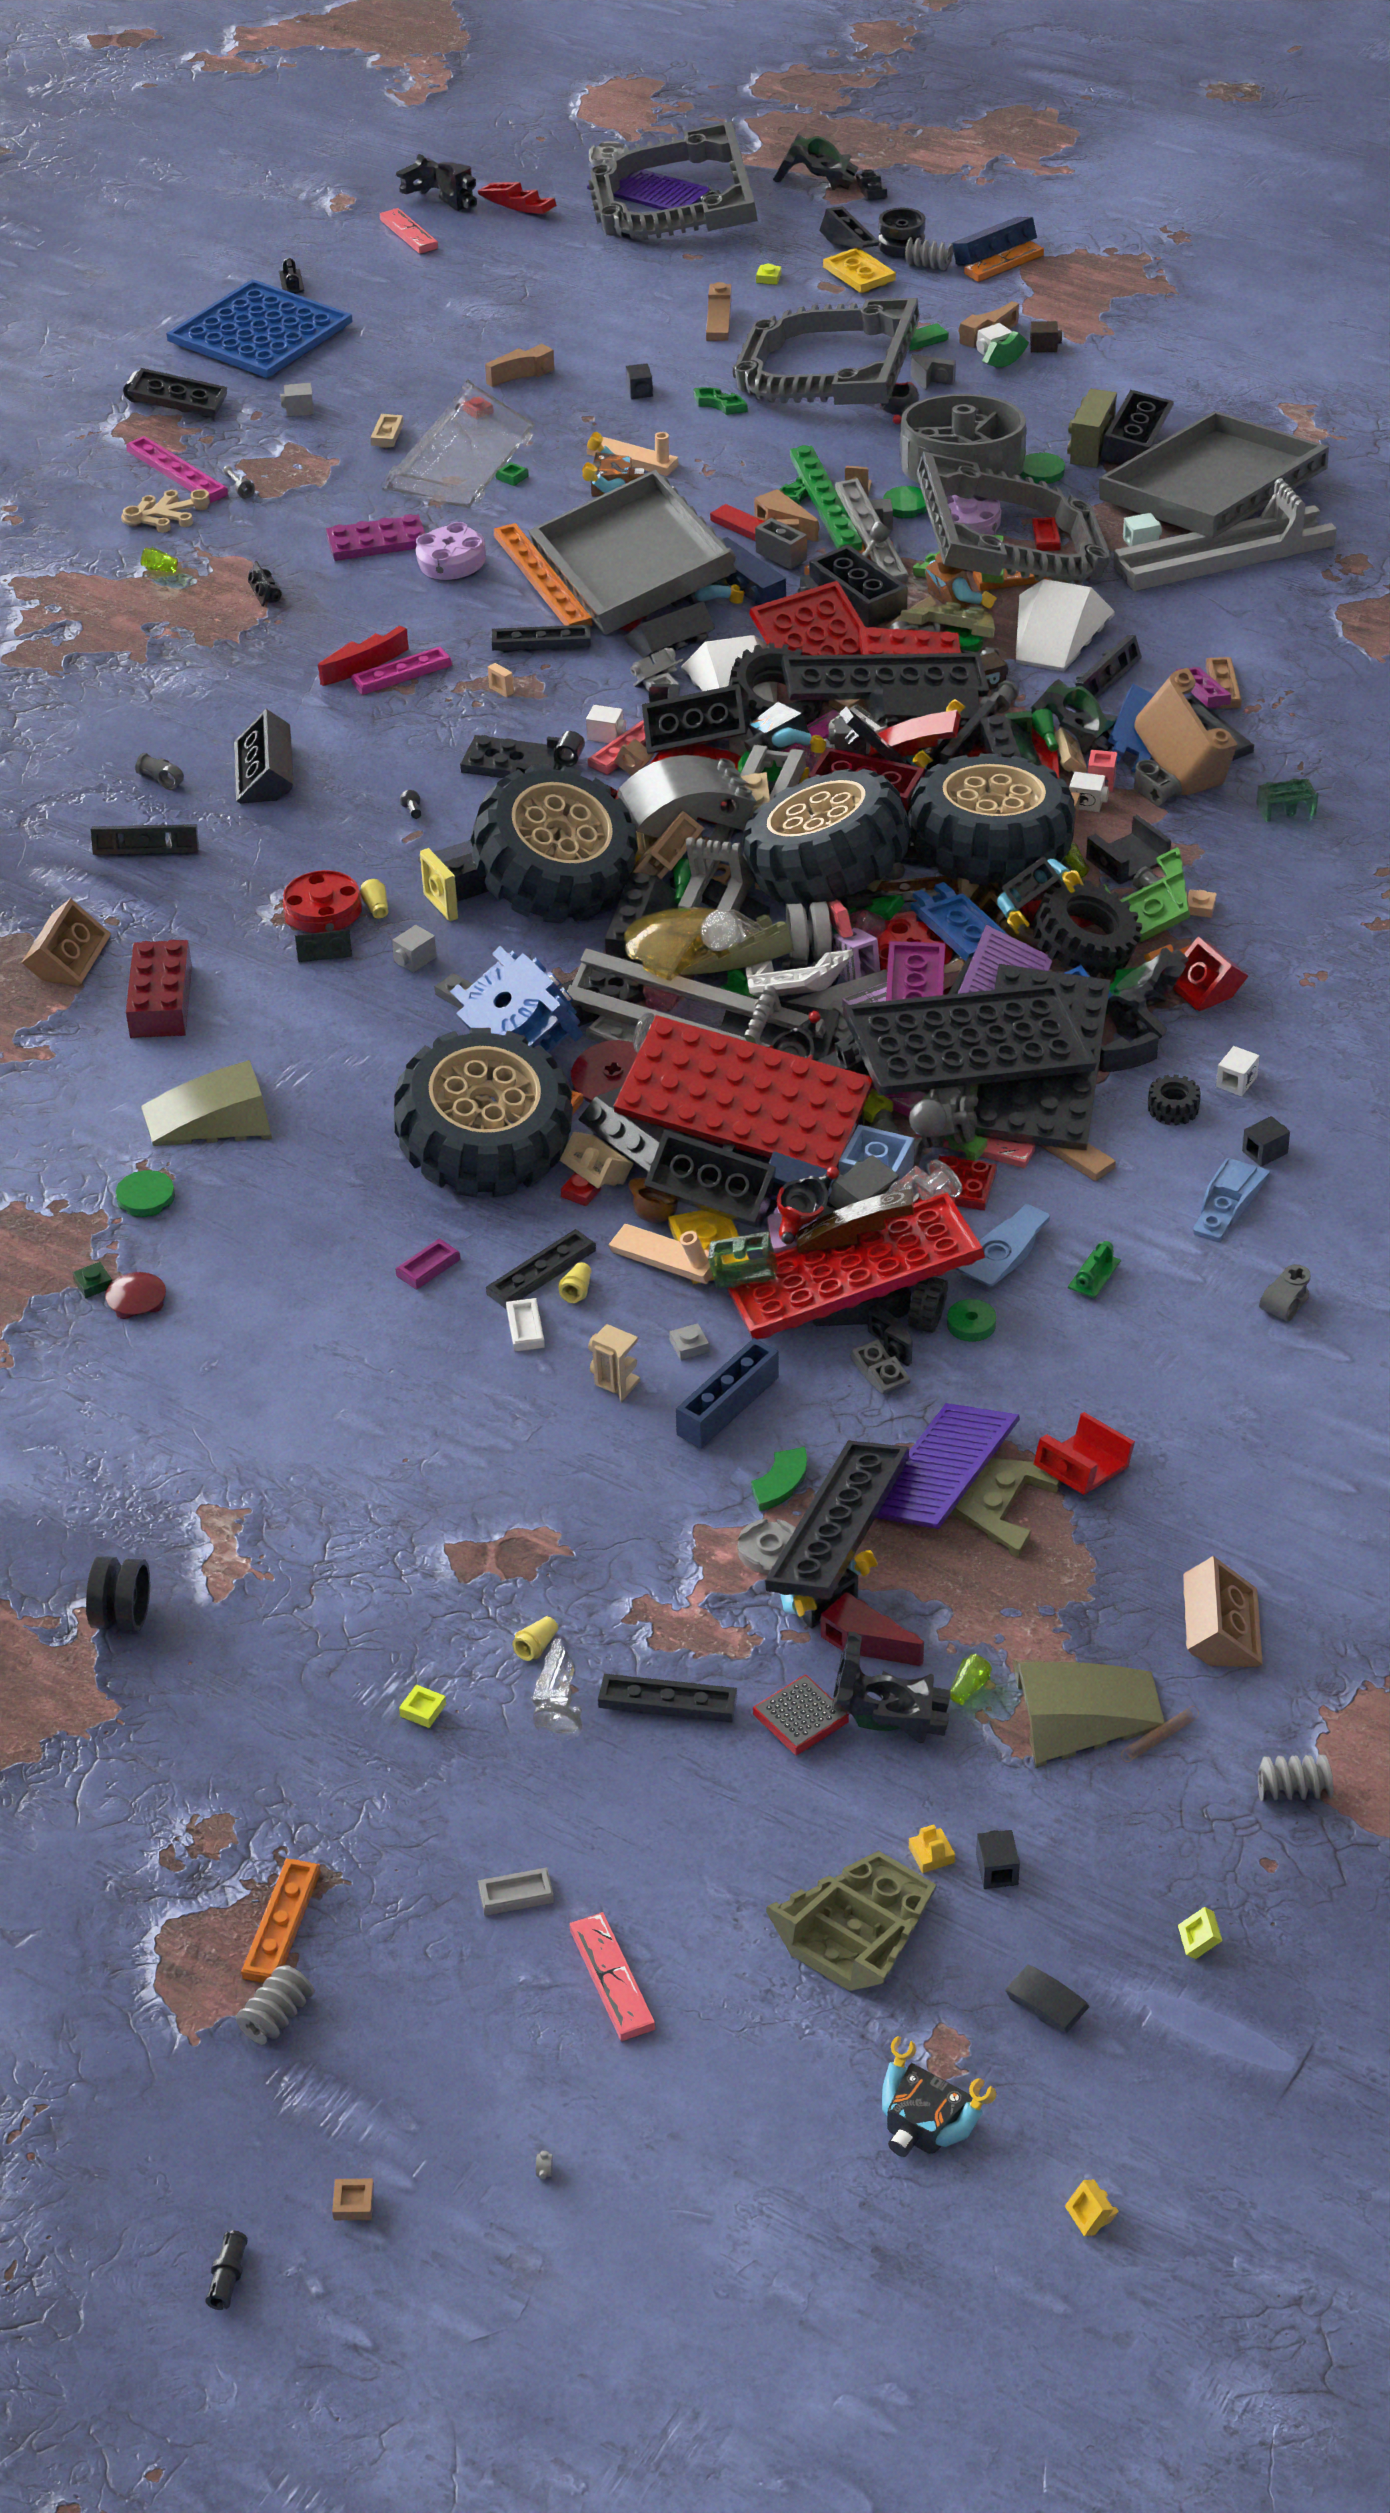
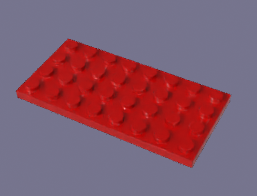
M656 1015L614 1104V1112L723 1145L735 1144L737 1149L770 1159L775 1151L828 1170L829 1167L833 1166L839 1168V1160L850 1142L874 1083L870 1076Z
M948 1192L915 1203L914 1215L887 1218L886 1229L858 1233V1244L798 1253L797 1246L722 1272L721 1274L724 1284L751 1338L758 1340L769 1338L773 1334L788 1328H797L803 1323L816 1318H825L841 1309L855 1307L866 1300L886 1296L891 1291L914 1286L919 1281L930 1277L942 1276L947 1271L972 1265L976 1261L985 1258L983 1247Z

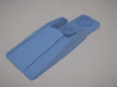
M1226 1158L1208 1185L1203 1199L1201 1216L1193 1227V1234L1220 1242L1229 1226L1235 1223L1253 1201L1269 1177L1270 1171Z
M1025 1204L1013 1217L1005 1220L979 1240L983 1247L985 1258L976 1261L972 1265L955 1268V1270L987 1286H994L1023 1263L1034 1246L1036 1234L1049 1222L1050 1215L1032 1205Z

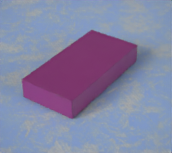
M439 1238L396 1267V1276L417 1290L460 1260V1252Z

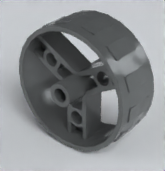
M949 394L918 401L909 406L902 414L899 451L901 469L908 478L919 483L916 472L923 452L978 463L980 472L983 473L986 468L992 469L994 475H998L999 471H1003L1006 473L1007 478H1011L1013 474L1020 476L1024 469L1026 455V417L1017 406L1007 401L984 395Z

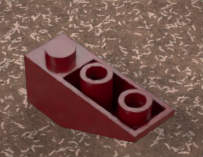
M847 1592L821 1614V1637L843 1652L848 1633L852 1631L862 1636L860 1656L916 1666L923 1664L924 1641L918 1635L905 1630L890 1617L883 1616L869 1607L865 1601L857 1599Z

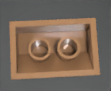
M70 898L51 914L21 963L42 981L79 986L82 984L111 933Z
M1215 1556L1184 1573L1183 1594L1185 1597L1187 1650L1209 1666L1259 1667L1262 1665L1257 1588Z

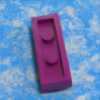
M1200 667L1188 668L1195 678V686L1191 693L1204 703L1206 707L1215 709L1220 708L1221 705L1231 704V694Z

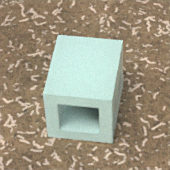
M1151 513L1124 518L1123 539L1129 547L1159 540V536L1162 534V527L1160 522Z

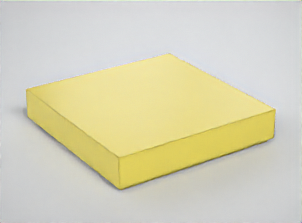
M429 848L420 851L424 895L447 920L453 921L458 919L454 874Z

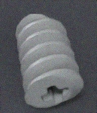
M910 237L905 251L906 262L908 265L915 263L917 267L923 265L925 268H929L931 266L933 269L940 268V270L945 271L952 260L953 244L950 243L948 249H945V242H941L940 247L937 248L936 241H933L932 245L929 246V241L926 239L923 245H921L920 238H917L915 244H913L912 237Z
M1292 1755L1288 1765L1283 1756H1277L1274 1765L1270 1757L1264 1756L1262 1758L1258 1771V1791L1261 1801H1264L1266 1791H1270L1273 1800L1277 1801L1280 1790H1284L1288 1800H1292L1294 1790H1298L1301 1799L1305 1800L1309 1789H1312L1315 1799L1320 1798L1322 1789H1326L1329 1798L1332 1799L1334 1791L1333 1774L1326 1755H1319L1316 1764L1311 1755H1305L1302 1764L1298 1756Z
M291 1966L277 1967L271 1974V1977L265 1980L263 1987L255 1992L254 1998L249 1999L245 2008L237 2013L236 2022L246 2036L254 2042L264 2045L267 2043L266 2037L271 2039L278 2038L280 2034L278 2027L282 2029L288 2026L287 2017L294 2018L297 2015L296 2007L302 2008L306 2004L305 1997H312L314 1995V1987L301 1972Z

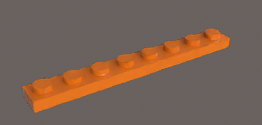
M513 523L494 528L495 539L564 626H592V617L518 525Z

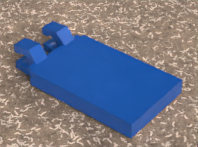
M1132 684L1108 742L1114 744L1111 752H1117V764L1125 750L1137 756L1131 770L1135 773L1136 764L1139 761H1155L1134 727L1137 715L1154 694Z
M944 882L935 885L934 890L940 894L933 896V898L923 890L913 892L912 897L918 901L911 903L910 908L965 961L968 957L972 959L986 925L1008 935L963 893L956 895L954 890Z

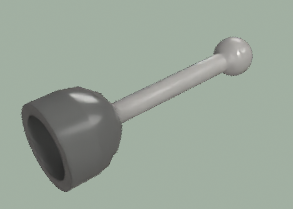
M225 466L223 472L226 475H230L236 482V493L241 498H250L255 492V485L247 478L239 479L232 472V467Z
M880 522L873 524L870 530L872 541L863 553L866 558L876 543L884 542L889 537L891 531L888 527Z

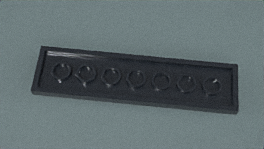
M980 653L783 656L781 661L790 701L867 699L868 695L882 684L978 689V697L988 696L989 692Z
M847 1441L766 1577V1591L782 1595L830 1599L910 1458L909 1447Z

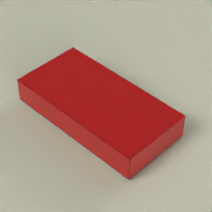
M1055 517L1032 518L1036 550H1061Z

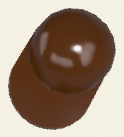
M646 1178L630 1180L629 1188L634 1195V1212L639 1218L651 1223H665L668 1221L669 1216L675 1215L679 1201L650 1192L644 1186Z

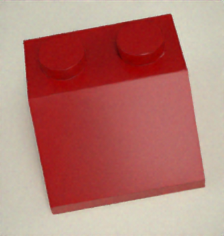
M1198 936L1184 953L1188 958V962L1173 989L1196 1010L1202 1011L1231 999L1249 976L1219 949Z

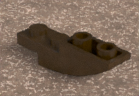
M988 883V886L979 885L969 898L1009 936L1043 953L1048 951L1047 949L1040 950L1038 947L1040 939L1033 938L1032 933L1035 928H1031V921L1025 915L1023 916L1029 922V926L1027 927L1025 924L1019 926V934H1017L1007 923L1006 916L998 906L997 899L1001 893L991 883Z

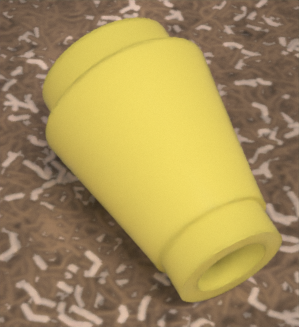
M378 879L365 881L361 885L360 890L362 900L374 918L386 917L389 911L385 885Z
M583 1262L577 1263L560 1280L558 1286L559 1293L565 1301L577 1303L587 1296L592 1272L588 1264Z
M546 1616L518 1631L512 1643L514 1652L525 1661L538 1659L558 1632V1624L553 1618Z

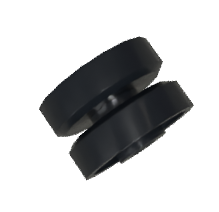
M904 207L892 208L881 213L878 219V229L880 231L878 247L880 251L892 257H906L905 251L910 237H912L913 244H915L917 238H920L921 245H923L926 227L924 214L919 210Z
M97 1556L89 1573L86 1592V1615L91 1628L111 1629L116 1622L119 1629L123 1631L137 1632L142 1629L148 1612L151 1587L150 1570L146 1559L127 1558L121 1565L117 1557Z

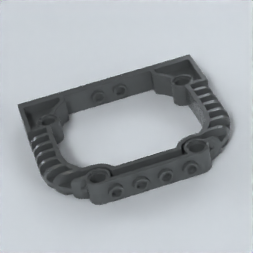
M732 121L683 131L684 139L677 140L676 136H673L671 142L665 143L664 139H659L660 144L652 145V142L649 141L647 142L648 146L640 148L639 144H635L636 149L630 151L625 147L623 148L624 153L618 156L616 152L613 153V159L607 164L604 160L601 164L592 167L590 171L592 179L588 180L597 224H602L603 232L610 235L618 234L621 237V232L630 234L631 239H635V235H643L644 240H646L648 235L656 234L657 238H661V233L669 232V236L674 235L673 231L681 229L682 233H686V228L694 227V231L699 230L698 226L706 224L708 231L758 221L755 201ZM687 160L692 163H701L706 160L722 163L730 162L734 185L719 195L713 194L704 197L702 202L656 212L638 213L627 211L624 203L614 201L613 193L620 188V180L633 172Z
M918 298L865 300L862 308H858L856 303H851L848 309H845L844 304H838L836 309H832L830 304H826L823 310H819L818 305H812L811 310L807 311L802 306L798 308L796 313H792L791 310L785 311L779 320H776L774 315L769 319L755 322L750 333L747 334L745 344L742 345L741 353L738 354L736 365H733V377L737 380L738 390L748 392L750 395L755 393L759 400L767 397L771 403H774L776 398H780L781 403H787L789 398H793L795 403H800L802 398H807V401L811 403L814 402L816 397H820L821 402H827L829 397H833L834 405L888 403L920 319ZM864 331L867 335L882 333L892 337L890 348H887L885 361H875L858 369L843 368L837 371V373L778 375L764 371V365L770 352L781 348L786 339L801 334Z
M923 452L916 473L944 565L1000 576L1002 568H1005L1008 575L1014 576L1016 571H1019L1022 578H1028L1030 574H1034L1037 581L1047 577L1048 580L1058 581V579H1061L1062 582L1069 584L1071 580H1074L1075 584H1081L1085 578L1088 582L1091 578L1100 579L1102 577L1105 567L1110 563L1111 554L1102 535V529H1100L1098 524V518H1096L1090 504L1077 500L1072 495L1067 500L1060 488L1055 486L1052 490L1048 488L1047 483L1044 481H1039L1038 484H1035L1031 477H1026L1022 481L1017 474L1007 478L1006 473L1003 471H999L998 475H994L992 469L986 468L983 473L980 472L978 463ZM957 495L965 499L980 496L1023 505L1055 517L1058 527L1070 533L1077 554H1055L1003 543L1001 539L993 535H982L963 523L953 522L947 496Z

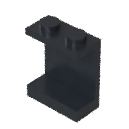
M1136 814L1132 820V833L1112 843L1106 842L1096 833L1087 837L1086 859L1118 884H1123L1133 879L1137 871L1144 866L1150 869L1159 867L1156 858L1170 851L1171 839Z

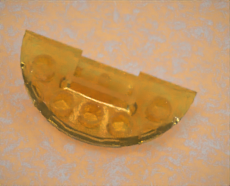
M683 907L659 911L637 919L627 928L624 935V941H626L625 950L631 959L643 961V969L671 981L695 961V953L710 939L715 941L721 940L741 923L742 917L731 912L703 907Z

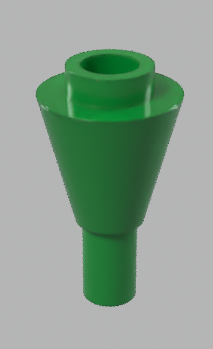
M1048 709L1037 710L1032 714V728L1045 740L1050 751H1056L1059 745L1054 736L1053 713Z
M687 858L679 859L672 868L676 888L674 901L678 904L692 877L689 859Z

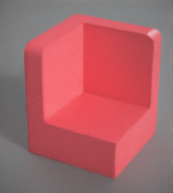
M1091 750L1088 773L1104 775L1105 780H1108L1109 792H1113L1117 752Z

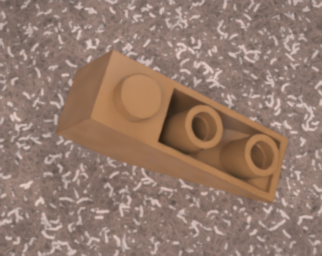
M776 489L754 498L755 517L763 521H767L770 518L775 520L799 519V531L807 534L808 540L815 542L819 540L818 530L820 525L818 519L780 490Z

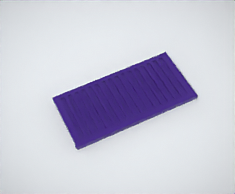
M640 170L620 180V188L613 193V197L666 210L700 202V197L708 193L709 189L699 184L647 170Z
M945 1403L909 1450L910 1458L876 1518L939 1529L1019 1422V1414Z

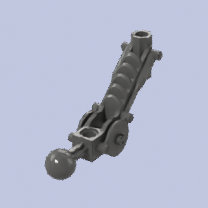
M971 1085L931 1089L930 1099L919 1101L913 1106L909 1121L916 1134L922 1137L926 1148H931L933 1145L937 1148L943 1147L944 1136L954 1135L955 1141L960 1145L966 1144V1141L968 1143L974 1141V1125H977L976 1112L973 1111V1106H977L978 1097L975 1094L970 1095Z

